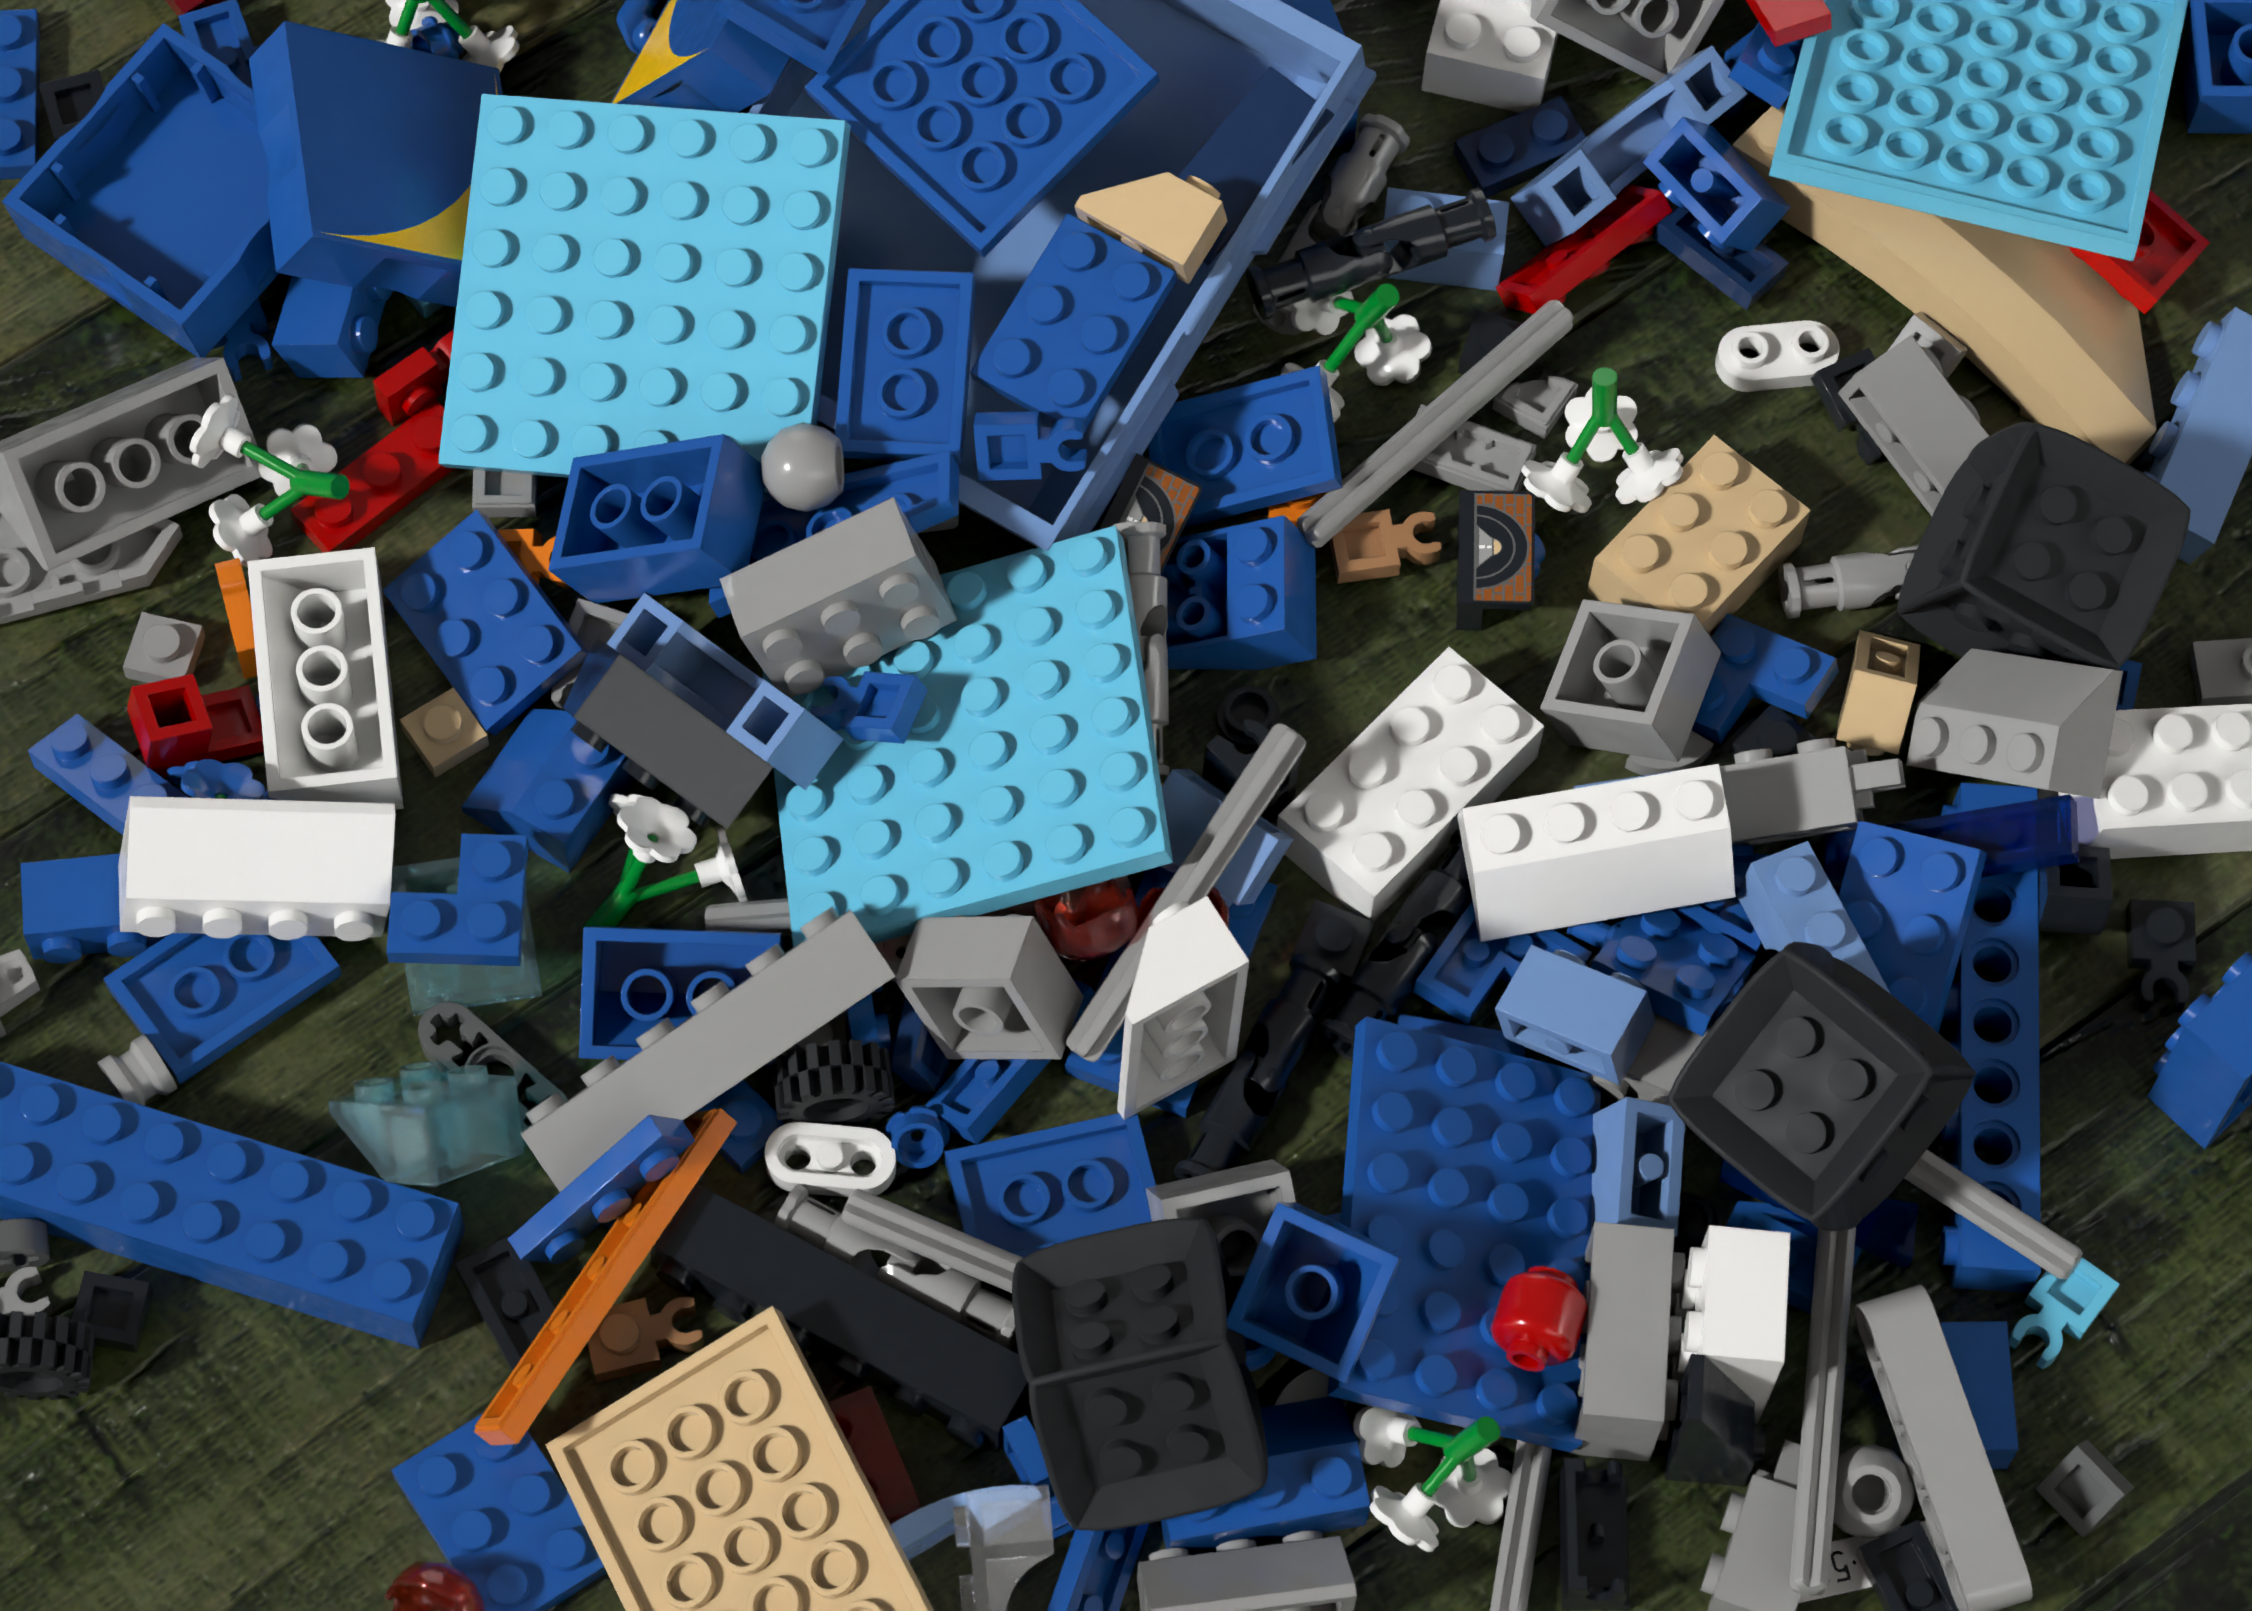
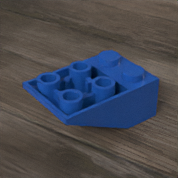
M1285 515L1179 537L1161 576L1167 578L1168 628L1166 644L1168 649V669L1262 670L1317 659L1316 548L1308 544L1304 534Z

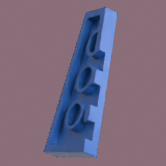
M948 450L844 474L843 492L828 506L810 512L787 508L773 499L769 493L764 492L749 565L893 497L916 533L958 516L959 464L952 452ZM722 586L710 588L709 605L717 617L721 618L730 614L731 611Z

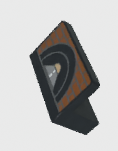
M1136 453L1098 530L1112 527L1113 524L1122 522H1157L1165 524L1166 536L1160 539L1162 574L1202 492V488L1199 484Z
M1460 490L1457 518L1456 630L1481 631L1483 609L1530 610L1534 606L1535 495L1532 492Z

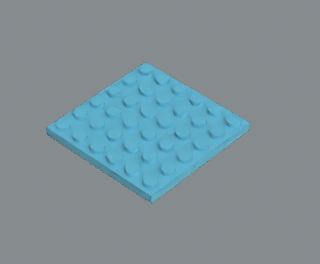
M1823 0L1831 12L1832 29L1804 38L1769 176L2124 260H2134L2139 244L2188 0Z
M482 94L438 464L449 468L569 478L572 461L575 457L725 434L761 463V456L768 441L781 429L802 422L817 426L851 125L845 120Z
M1116 525L1055 542L1048 551L1037 547L940 575L957 621L938 629L936 633L928 638L914 640L880 656L877 661L870 665L857 667L840 675L852 687H858L865 671L916 675L927 687L928 691L904 744L855 740L844 729L836 730L835 732L844 739L806 791L773 767L793 947L807 939L800 928L832 906L839 916L851 909L873 943H878L913 933L917 920L926 917H954L957 915L974 917L1173 863L1124 540ZM763 671V680H766L771 685H773V683L770 681L768 676ZM823 685L810 693L799 694L791 698L808 712H810L812 706L826 707L836 700Z

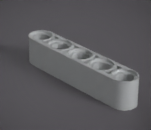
M1918 1284L1856 1304L1855 1316L1860 1336L1958 1610L1998 1611L2031 1600L2033 1597L2032 1585L2023 1555L1936 1311L1926 1289Z

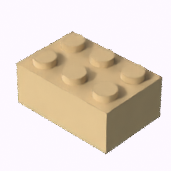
M1715 435L1682 467L1684 471L1682 476L1675 483L1664 487L1660 495L1652 499L1595 557L1587 592L1601 602L1695 614L1709 636L1712 637L1727 614L1733 615L1801 544L1811 510Z

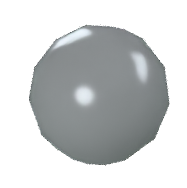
M804 422L781 429L768 441L761 456L760 470L762 482L771 497L787 508L803 512H810L828 506L843 492L844 458L840 439L824 427Z
M1875 1444L1855 1445L1839 1453L1833 1523L1845 1533L1860 1538L1882 1537L1898 1529L1910 1515L1915 1500V1489L1905 1461L1892 1450Z

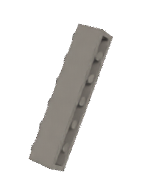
M833 906L828 908L800 928L807 939L786 953L783 952L777 943L747 963L745 966L752 976L731 990H729L723 980L690 1002L696 1010V1014L676 1027L667 1017L635 1040L642 1050L622 1064H619L614 1055L609 1056L580 1076L587 1086L585 1089L567 1101H564L560 1093L556 1092L525 1113L532 1124L525 1128L520 1135L558 1191L561 1192L649 1114L683 1121L894 978L896 975L852 910L850 909L839 916Z

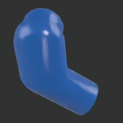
M626 0L617 13L616 23L630 51L637 55L657 22L653 12L661 0Z

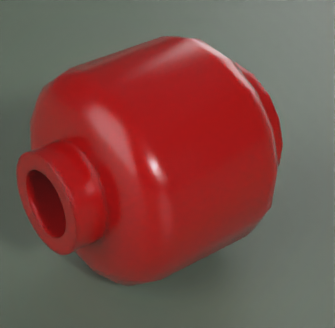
M1546 1266L1531 1267L1527 1272L1510 1277L1504 1286L1491 1324L1493 1339L1503 1351L1507 1352V1360L1523 1370L1538 1372L1544 1370L1545 1366L1563 1364L1569 1361L1576 1350L1588 1314L1587 1302L1578 1290L1577 1282L1565 1272Z

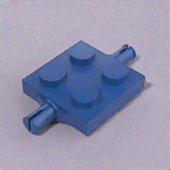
M1671 909L1629 916L1612 926L1600 921L1572 926L1567 929V934L1573 935L1600 949V952L1593 960L1591 969L1609 976L1614 972H1618L1637 980L1648 992L1654 1013L1702 1037L1742 990L1743 982L1749 975L1756 954L1737 946L1730 938L1721 934L1711 933L1680 918Z

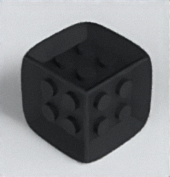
M2033 422L2016 423L1979 442L1954 474L1931 517L1908 568L1900 591L1897 612L1923 635L1961 657L1971 648L2119 671L2140 641L2172 574L2186 538L2191 510L2177 495L2162 484L2071 434Z
M1792 942L1787 944L1782 951L1763 965L1719 1017L1684 1064L1669 1092L1667 1102L1680 1119L1698 1137L1778 1203L1795 1214L1811 1221L1822 1230L1845 1231L1856 1227L1864 1217L1876 1209L1908 1174L1961 1104L1976 1076V1071L1971 1068L1964 1057L1946 1039L1868 976L1842 960L1833 957L1822 946L1805 942Z
M1163 1219L1079 1237L1038 1250L1018 1261L1014 1268L1012 1300L1016 1339L1022 1369L1029 1383L1032 1419L1057 1502L1073 1529L1086 1531L1121 1529L1192 1514L1242 1499L1258 1491L1266 1483L1268 1475L1266 1439L1257 1390L1246 1364L1245 1338L1243 1335L1227 1328V1317L1236 1298L1221 1246L1213 1229L1205 1219Z

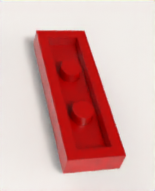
M1628 184L1617 194V199L1573 234L1550 244L1498 284L1495 288L1505 307L1534 314L1548 301L1558 300L1563 303L1566 299V294L1582 281L1603 273L1610 266V260L1627 246L1645 240L1654 232V225L1672 212L1665 195L1659 190Z
M434 399L337 473L345 475L350 483L349 493L345 498L338 500L307 496L290 509L293 522L323 553L351 549L455 469L438 464L444 407Z

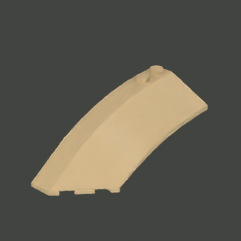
M1788 99L1785 100L1779 110L1771 106L1732 144V147L1791 206L1788 212L1781 218L1783 221L1832 251L1877 283L1913 313L1923 312L1969 348L1965 357L2020 407V415L2033 423L2056 428L2071 434L2128 465L2153 441L2157 434L2138 308L2120 296L2112 285L2086 262L2076 257L2069 247L1769 176Z

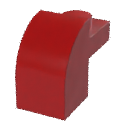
M188 674L131 687L127 705L131 724L147 768L152 769L163 779H167V769L170 767L185 766L186 763L191 761L213 759L220 762L264 752L261 717L249 685L201 695L194 674Z

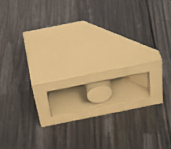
M1169 172L1081 195L1074 206L1078 219L1175 271L1177 279L1188 285L1227 223L1223 202L1219 200L1220 193L1213 186L1195 176L1189 175L1184 181Z
M1859 630L1839 715L1836 740L1847 742V746L1852 750L1865 749L1867 755L1880 756L1884 751L1898 755L1917 687L1920 644Z

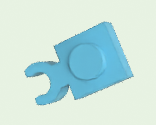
M2083 1257L2075 1271L2067 1279L2057 1278L2046 1271L2024 1302L2038 1314L2027 1315L2017 1322L2009 1337V1346L2015 1349L2026 1335L2034 1334L2041 1337L2045 1342L2046 1349L2036 1365L2041 1369L2048 1367L2054 1362L2063 1344L2062 1331L2079 1342L2120 1284Z

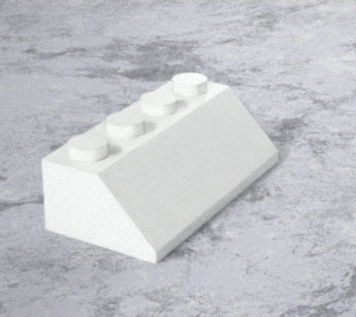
M375 547L247 561L269 797L277 800L395 803V810L404 809L382 585Z
M1719 764L1462 808L1457 815L1480 943L1736 897L1731 826Z
M130 796L118 863L120 932H139L148 937H163L171 933H197L219 939L231 938L238 934L271 935L281 940H293L303 936H336L344 941H361L369 937H382L391 898L395 803Z
M1208 896L1191 905H1188L1187 902H1178L1171 905L1156 916L1153 920V925L1148 929L1125 1013L1117 1110L1123 1120L1236 1059L1249 960Z

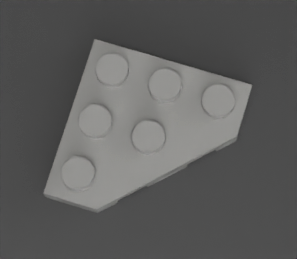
M0 513V624L150 586L183 537L180 525L169 519L162 520L48 571L43 569Z

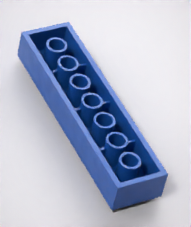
M0 1062V1219L40 1220L48 1225V1234L420 1349L465 1232L459 1203Z

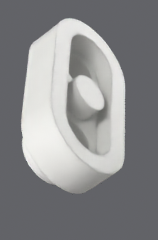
M1804 320L1743 326L1729 331L1722 338L1716 355L1715 367L1718 376L1727 386L1742 392L1813 386L1811 377L1818 370L1837 362L1840 346L1833 331L1816 321ZM1810 343L1819 350L1807 352L1800 347V344ZM1752 349L1758 354V357H1744L1739 350Z
M791 1122L777 1128L770 1135L765 1145V1165L770 1179L778 1187L789 1192L796 1185L800 1184L808 1189L809 1194L849 1197L854 1189H861L877 1196L891 1185L896 1173L895 1149L891 1147V1141L883 1133L871 1128ZM802 1154L809 1158L810 1163L805 1168L796 1170L790 1168L786 1161L792 1155ZM859 1160H868L875 1165L873 1172L868 1175H858L851 1167Z

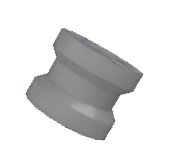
M144 1034L131 1041L129 1051L121 1056L108 1055L97 1062L103 1076L117 1098L145 1106L146 1100L156 1094L166 1096L177 1089L169 1070Z

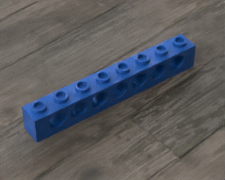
M1961 783L1953 804L1943 805L1940 821V839L1977 849H1989L1999 856L2001 862H1985L1942 1019L1944 1021H1951V1042L1949 1043L1964 1057L1971 1068L1975 1069L1976 1076L1961 1104L1941 1130L1940 1138L1942 1142H1951V1166L2041 1223L2038 789L2022 786ZM1987 907L1993 909L1999 914L2002 921L1995 923L1984 921L1975 913L1974 908ZM1974 967H1991L1999 973L2002 981H1985L1977 975ZM1980 1025L1992 1027L1998 1031L2003 1041L1996 1043L1987 1042L1977 1035L1974 1027ZM1989 1086L1994 1088L2001 1095L2003 1102L1994 1104L1983 1101L1976 1094L1974 1087ZM1979 1146L1993 1148L2001 1155L2003 1163L1990 1165L1981 1161L1977 1157L1974 1148ZM1951 1209V1226H1943L1940 1239L1941 1265L1951 1266V1288L2030 1293L2041 1272V1267Z

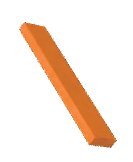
M719 1108L695 1112L686 1118L684 1124L696 1141L678 1156L680 1161L669 1174L656 1181L648 1182L633 1195L631 1206L615 1221L474 1426L476 1428L474 1432L491 1446L512 1445L520 1442L738 1123L725 1111Z

